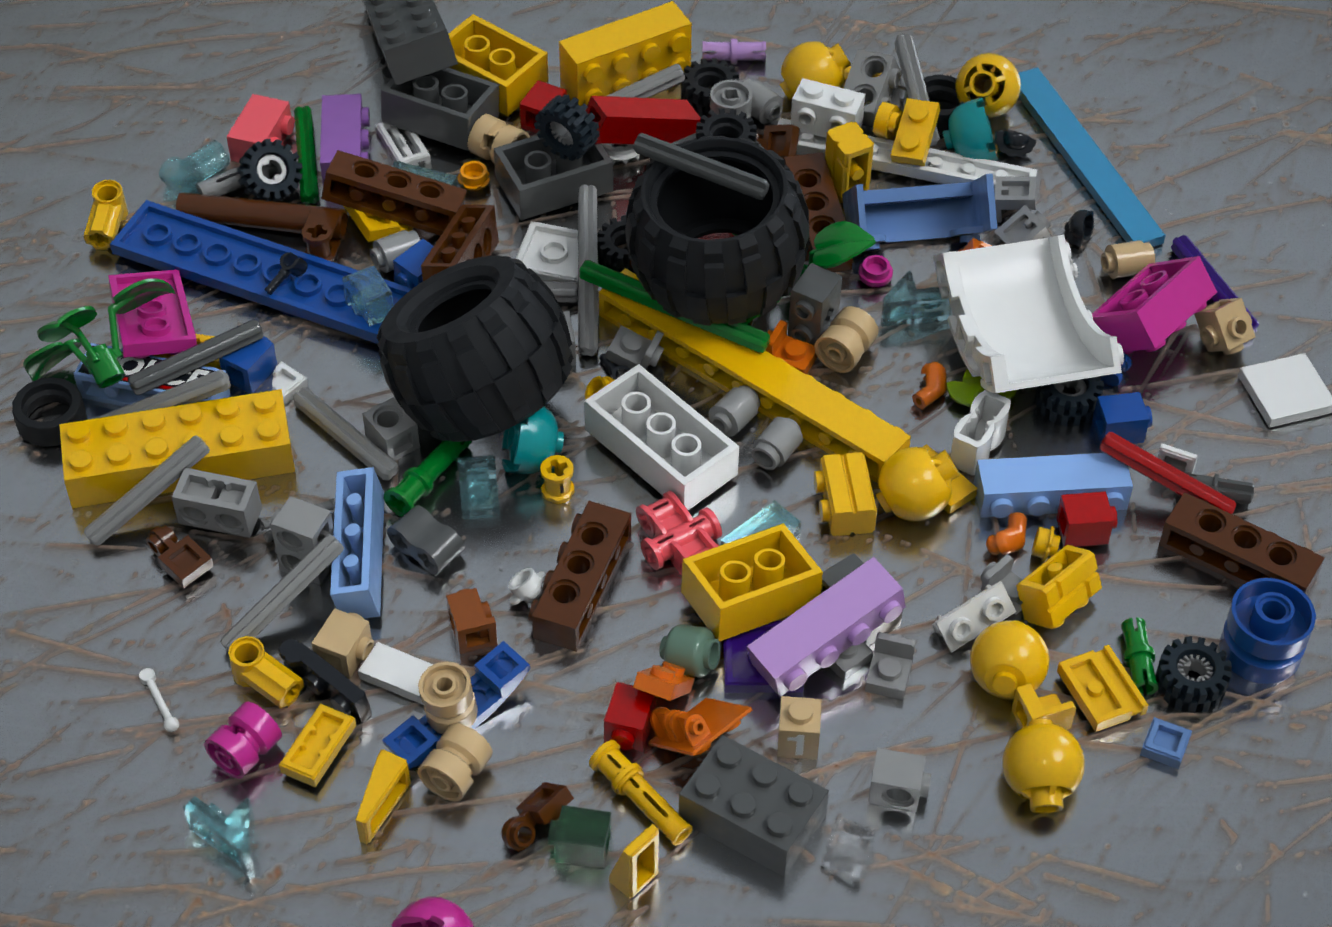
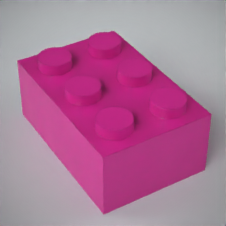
M1200 256L1150 263L1092 313L1093 321L1106 334L1117 336V342L1122 346L1123 353L1130 354L1139 350L1153 352L1166 344L1165 339L1172 333L1184 328L1189 317L1206 308V302L1217 293V290Z

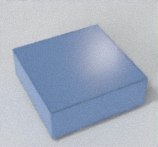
M1154 717L1140 755L1179 769L1192 730Z

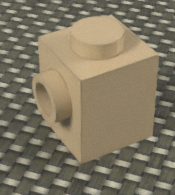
M334 608L311 644L312 650L350 679L361 661H365L372 651L374 640L371 637L369 621L359 614L346 613Z

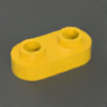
M883 101L879 106L873 124V133L878 138L895 141L903 113L897 105Z

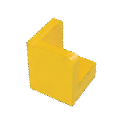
M1029 683L1016 687L1011 710L1020 728L1028 726L1030 720L1050 719L1053 724L1069 730L1072 728L1076 707L1073 701L1061 704L1056 694L1038 698L1034 688Z

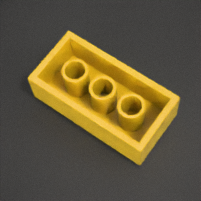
M671 1L559 41L560 88L567 90L570 101L575 97L579 100L578 105L582 106L583 104H588L591 96H607L674 64H679L684 72L686 66L691 67L692 23L678 6Z

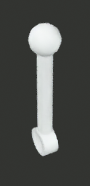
M151 668L141 670L139 673L140 681L143 685L148 686L165 720L163 723L164 729L168 732H175L179 728V721L176 717L171 716L155 684L156 675L154 670Z

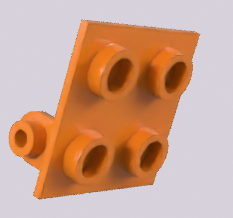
M705 698L688 712L657 707L650 715V723L656 736L648 744L691 756L702 754L711 747V742L721 734L737 728L741 723V719L749 714L752 708Z

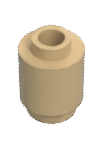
M1141 240L1108 245L1105 253L1101 255L1102 269L1112 279L1135 276L1148 264L1155 263V253L1152 245L1149 242L1143 243Z

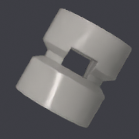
M737 80L720 81L710 90V111L719 114V109L725 108V113H730V109H735L736 115L744 112L747 114L746 119L750 118L752 108V91L750 87Z

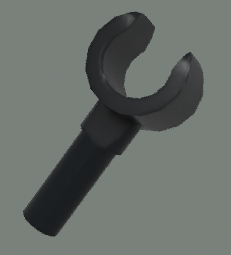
M284 253L280 259L282 268L264 290L271 295L290 274L295 277L303 275L308 267L307 262L302 258H298L293 253Z
M606 353L601 354L599 357L612 376L611 378L615 380L630 370L626 366H615L612 361L604 358Z

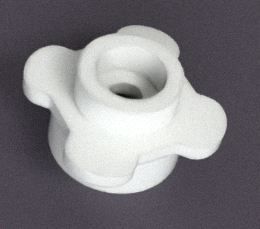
M525 568L516 573L508 583V588L513 593L509 602L512 605H517L521 601L530 603L537 599L543 592L542 583L545 580L546 573L540 571L536 574L532 568Z

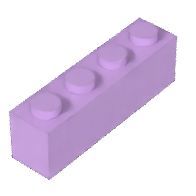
M872 557L749 644L747 648L752 665L779 697L788 691L799 689L814 672L820 668L831 666L842 652L852 645L857 646L866 641L871 632L884 622L890 623L894 621L906 607L903 588L878 560Z

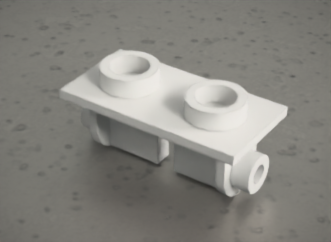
M999 581L993 586L990 584L986 585L985 590L945 615H938L936 617L937 621L932 626L937 635L943 637L949 651L952 653L976 638L988 626L1001 622L1016 613V610L1003 583Z

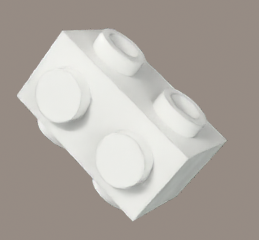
M802 78L792 98L790 124L800 128L799 131L825 138L829 129L851 121L857 122L861 127L863 124L865 94Z

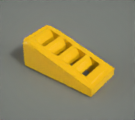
M381 749L377 756L356 817L360 842L366 845L371 842L411 784L407 760Z
M654 824L646 828L625 847L609 875V882L629 899L633 898L659 874V829Z

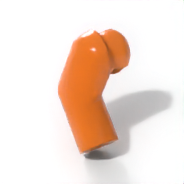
M1019 512L1011 513L1008 516L1007 529L998 531L996 535H990L987 538L986 546L990 554L999 555L1001 553L1002 555H1007L1023 548L1027 524L1025 514Z

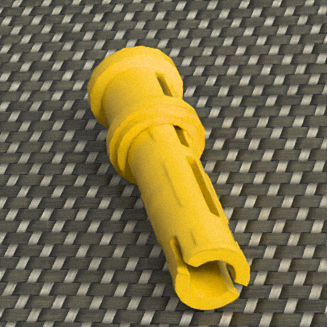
M615 740L605 742L593 753L589 760V766L594 771H600L612 783L611 789L616 794L621 796L627 795L674 846L680 845L690 836L693 831L692 826L643 778V768L638 763H631L620 752V745Z

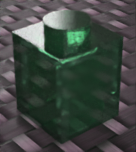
M562 805L559 821H551L548 836V845L555 847V862L605 869L612 836L611 812Z

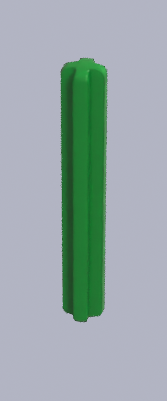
M298 106L294 110L297 154L299 155L298 163H302L303 167L300 170L302 179L299 181L301 202L305 205L309 203L316 204L319 201L312 109L309 106H304L303 108Z

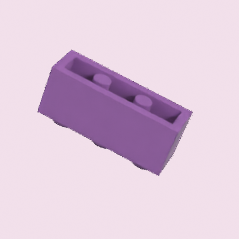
M361 94L322 95L320 168L323 185L326 171L337 150L369 159L368 152H364V149H370L369 130L364 129V127H370L369 107H363Z

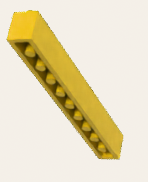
M626 268L620 272L638 280L637 275ZM604 288L599 291L600 317L619 328L622 325L651 341L657 331L664 333L659 343V346L665 348L662 354L727 393L735 387L743 385L750 387L757 393L760 399L758 412L772 420L776 417L793 419L800 426L803 439L826 453L844 456L845 453L863 452L870 479L878 483L879 473L885 461L897 451L910 447L911 436L906 434L901 428L893 426L877 417L872 411L860 407L845 398L840 392L833 391L816 381L811 375L804 374L789 365L782 358L776 357L767 351L759 353Z

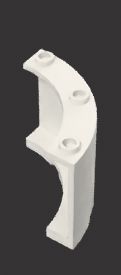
M1064 235L933 255L941 298H949L953 313L952 316H948L947 320L954 341L973 377L981 376V386L985 390L992 393H1000L1122 373L1121 365L1124 362L1122 346L1117 342V336L1106 334L1096 325L1091 311L1086 309L1070 266L1071 248L1069 243L1065 242Z

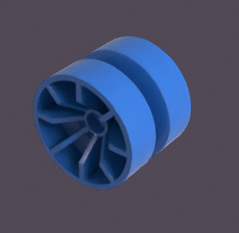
M1259 578L1242 585L1233 597L1219 641L1220 651L1224 650L1227 654L1226 661H1231V670L1248 681L1261 684L1278 683L1290 678L1298 670L1316 621L1314 606L1301 589L1280 579Z

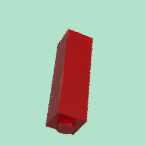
M591 96L587 104L588 108L585 110L588 114L592 112L595 116L592 121L599 124L597 131L600 132L596 143L634 144L640 133L671 144L695 134L697 122H700L701 118L688 100Z

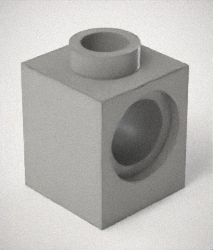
M394 397L373 406L362 414L365 436L394 461L420 448L418 425L405 413Z
M877 748L868 804L917 812L919 797L928 798L931 774L924 772L926 756Z

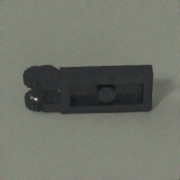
M295 638L286 639V641L279 645L280 648L278 650L280 657L284 661V666L301 677L315 694L325 693L330 697V701L336 710L347 715L351 714L360 723L365 722L372 715L365 692L312 649L310 650L303 643H300L299 640L296 641Z

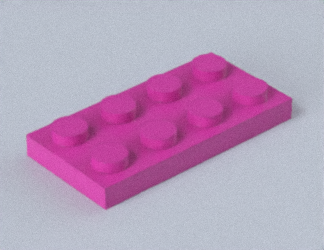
M179 270L108 275L112 303H115L113 297L117 293L138 281L149 278L164 280L175 291V294L170 293L158 296L127 313L116 314V323L124 358L142 359L158 354L176 355L197 345Z

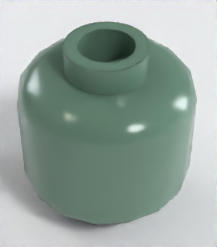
M678 624L670 630L668 636L662 638L659 653L664 661L685 668L684 675L703 678L717 667L721 655V646L719 640L715 639L710 629Z

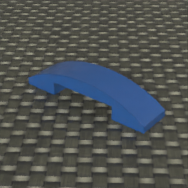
M505 641L501 642L474 665L476 674L470 678L478 709L476 720L470 727L474 730L510 696L531 669L530 664ZM412 715L382 741L393 754L406 759L408 768L411 769L421 765L428 754L436 749V744L443 734L431 728L426 715L419 720Z

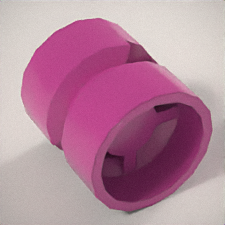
M249 701L244 702L228 718V725H221L204 743L205 750L215 764L224 772L237 779H242L258 763V754L266 755L282 738V732L275 720L264 709Z

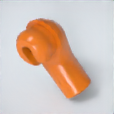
M938 362L927 363L921 369V374L926 375L923 377V380L926 381V386L912 396L914 404L919 409H925L947 391L946 370Z

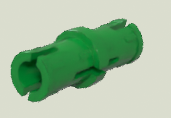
M1136 617L1137 628L1134 630L1133 619L1129 618L1121 624L1126 645L1123 655L1124 661L1130 667L1131 678L1142 696V685L1144 684L1146 694L1149 696L1157 692L1159 688L1153 667L1155 661L1154 648L1149 646L1146 621Z

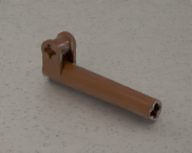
M184 192L179 193L176 201V210L217 224L300 234L307 244L305 253L332 262L335 260L348 227L347 210L341 208Z

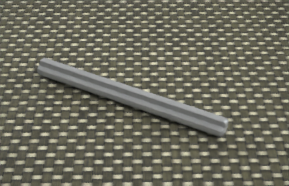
M584 184L579 187L578 352L582 356L589 355L592 357L597 354L598 286L580 279L579 269L585 260L598 263L597 189L594 185L587 186Z

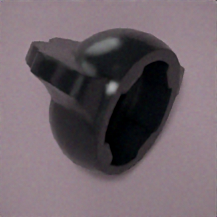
M1008 129L996 130L994 142L998 146V150L1009 157H1023L1030 153L1036 144L1035 139L1023 133Z
M1079 210L1066 223L1064 236L1070 245L1082 247L1084 242L1090 239L1094 228L1093 211Z

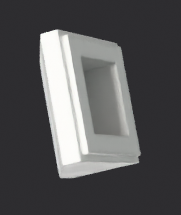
M1161 443L1158 458L1185 473L1193 474L1197 464L1196 454Z

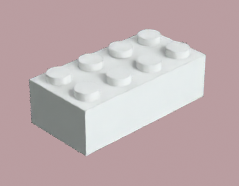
M640 364L584 401L585 430L661 495L668 491L674 492L687 510H690L738 475L739 446Z

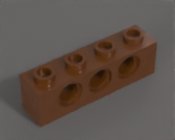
M337 150L325 174L321 199L441 236L461 204H464L467 190Z
M823 152L784 157V164L793 172L795 181L799 182L809 210L810 245L805 259L808 265L809 252L816 249L814 245L816 235L833 223L846 221ZM853 258L827 270L832 272L852 270Z
M461 204L421 265L423 281L461 262L478 257L491 256L499 243L494 205Z
M1185 492L1165 521L1159 546L1239 584L1244 585L1251 580L1259 578H1275L1295 585L1307 596L1317 581L1325 557L1314 553L1308 548L1290 542L1271 531L1262 529L1237 515H1232Z
M588 501L583 513L576 514L571 527V537L568 542L564 541L560 546L557 556L558 564L554 571L549 570L543 583V594L540 600L535 599L530 607L528 621L532 622L533 639L577 652L631 538L630 512Z

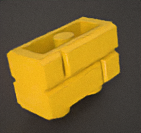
M852 121L829 129L826 136L825 160L840 203H843L842 194L856 184H863L864 191L869 190L874 143L867 134H863L864 131L857 122Z
M863 452L845 453L844 456H841V454L823 455L820 459V470L814 471L813 475L815 492L822 493L824 499L819 501L821 522H828L832 536L850 535L852 532L855 534L872 533L875 531L877 509L865 454Z
M1066 545L1020 581L1016 587L1019 600L1023 602L1021 608L1024 619L1028 623L1053 629L1063 625L1065 618L1076 609L1086 606L1089 602L1088 599L1102 589L1099 573L1096 572L1098 567L1095 554L1090 550Z

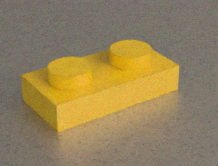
M907 98L891 151L892 162L925 166L940 113L938 102Z

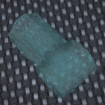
M214 140L183 160L178 156L167 159L160 168L159 178L178 194L181 192L198 194L196 183L206 180L230 164L229 155L225 152L223 146Z

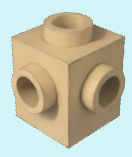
M1242 298L1221 299L1194 314L1200 329V338L1208 352L1223 351L1224 355H1230L1244 349L1243 343L1256 337L1252 327V319L1246 311Z

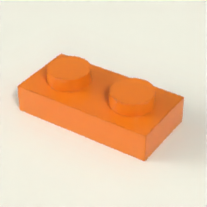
M663 661L662 666L652 665L651 668L637 672L633 688L671 701L690 693L695 677L684 675L685 668Z

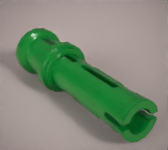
M442 441L419 466L408 468L403 474V479L396 487L387 489L384 493V500L387 506L397 515H405L421 497H427L432 492L433 482L471 445L472 441Z

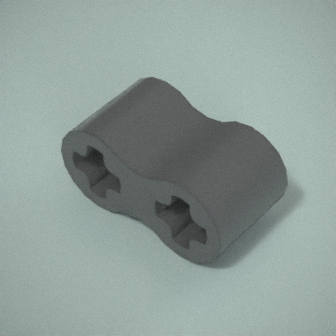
M419 505L414 506L387 529L390 541L400 552L413 557L426 571L434 575L438 574L465 551L464 542L459 534L448 525L438 522L425 508Z

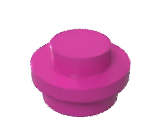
M871 255L865 258L859 266L858 276L866 285L880 287L892 280L893 268L887 258L880 255Z

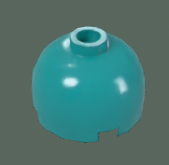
M983 97L967 101L955 108L948 119L949 130L943 131L947 150L954 149L955 153L971 159L998 161L989 118L985 113Z
M543 406L532 416L503 432L502 448L509 450L510 460L502 459L505 472L517 474L540 472L541 463L546 458L554 456L555 453H561L564 444V433L558 431L556 418L546 407Z

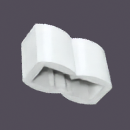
M987 390L982 391L975 397L971 404L970 413L961 418L954 429L950 457L957 469L972 476L975 475L977 460L989 459L990 451L1001 444L1005 437L1011 405L1010 399Z

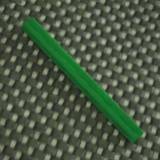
M585 260L580 267V279L674 317L664 311L662 305L657 303V300L651 299L639 280L590 260ZM684 317L676 318L759 353H764L770 343L769 333L745 323L733 325L723 323L708 326L694 324L692 320Z

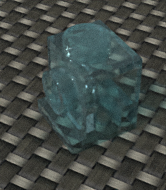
M375 265L342 277L345 302L348 306H352L355 314H361L368 326L383 322L388 312L394 306L393 296Z

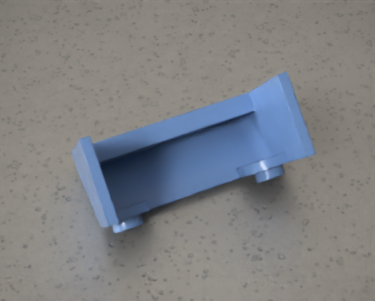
M993 173L985 174L972 182L864 191L863 184H856L842 194L846 220L861 227L872 235L876 241V244L865 251L879 250L881 243L960 237V243H968L972 238L980 240V235L998 229Z

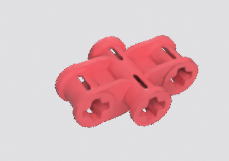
M672 491L664 493L662 499L648 506L642 504L636 507L637 519L644 532L650 536V538L647 537L641 540V550L646 561L654 570L662 568L664 562L671 560L674 567L682 575V561L684 558L719 546L713 540L722 536V528L714 512L707 507L701 509L699 515L692 518L687 508Z

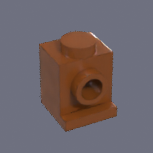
M477 588L462 589L456 593L446 595L448 618L460 654L498 645L495 618L491 614L488 601H480Z

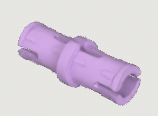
M731 39V42L702 41L703 51H715L702 52V59L706 58L707 61H712V58H715L717 61H731V64H737V61L766 62L765 52H753L766 51V41L738 42L737 39Z

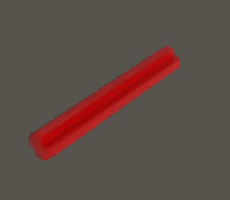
M1108 432L1101 441L1099 449L1102 452L1181 497L1185 492L1230 514H1233L1235 511L1236 502L1114 432Z

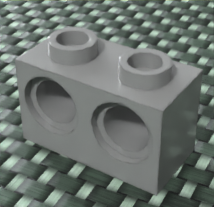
M860 49L856 52L844 89L864 93L865 102L872 101L864 106L862 125L873 127L874 119L881 103L885 101L892 104L891 96L894 88L897 89L902 78V71L899 69L893 55ZM877 73H882L877 77H873Z
M184 468L172 495L178 524L248 538L251 537L262 510L256 481L190 468Z
M290 496L281 509L278 508L274 512L270 522V529L273 532L275 553H277L280 571L288 573L326 535H333L334 527L331 510ZM332 563L312 583L321 585L332 568Z

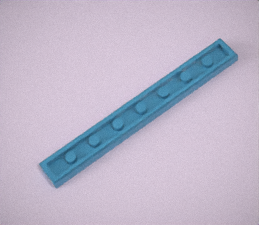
M1037 67L1019 72L1021 80L1019 99L1126 242L1141 240L1143 243L1149 242L1152 247L1164 244L1166 236L1040 69Z

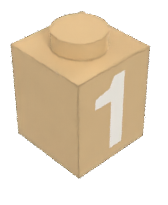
M781 696L777 757L817 760L822 699Z

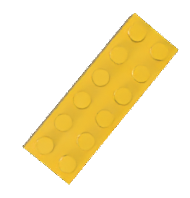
M282 389L59 424L64 482L72 509L118 501L196 435L203 439L210 451L190 469L246 480L295 472ZM180 478L161 494L174 492Z

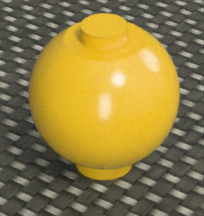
M805 42L794 47L785 57L781 67V75L784 81L779 85L789 100L793 98L802 78L842 88L845 81L844 69L851 66V63L838 43L829 48L822 42Z
M984 53L972 57L962 66L957 75L956 94L960 104L961 102L965 103L983 97L985 113L989 119L1007 113L1015 105L1020 95L1021 80L1016 67L1007 58L998 54Z
M922 447L905 448L891 455L883 464L878 477V486L881 492L877 493L876 497L886 513L893 511L898 518L906 521H925L933 518L946 507L952 494L951 481L959 477L960 473L946 450L935 454Z
M1016 620L997 622L985 628L975 639L970 652V668L974 679L984 691L1000 699L1013 700L1016 687L1031 683L1036 691L1045 680L1049 669V652L1043 638L1032 627Z
M1050 719L1030 720L1028 726L1018 730L1009 739L1004 749L1002 767L1010 788L1021 798L1030 799V811L1034 813H1055L1064 809L1063 799L1071 795L1079 786L1084 774L1085 760L1079 742L1068 730L1053 724Z

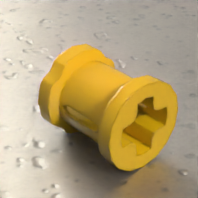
M561 455L546 458L540 467L541 477L544 479V484L541 487L542 496L546 501L554 504L566 503L575 492L574 484L570 480L574 473L573 463L569 458ZM552 466L555 468V473H552ZM560 487H563V493H560Z

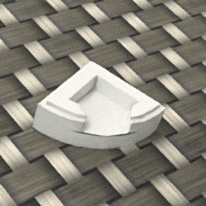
M281 361L273 372L272 390L282 389L285 406L293 400L295 392H299L301 388L308 387V380L305 376Z

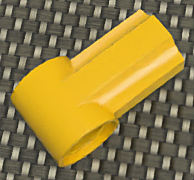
M114 180L100 181L92 189L93 205L84 232L85 243L90 244L96 250H108L110 243L118 234L120 223L128 215L122 186Z
M245 636L233 641L229 647L228 654L235 682L243 687H252L280 709L286 706L290 707L298 699L304 687V680L265 652L264 646L259 639ZM249 660H252V661H253V662H251V663H243V662L249 661Z

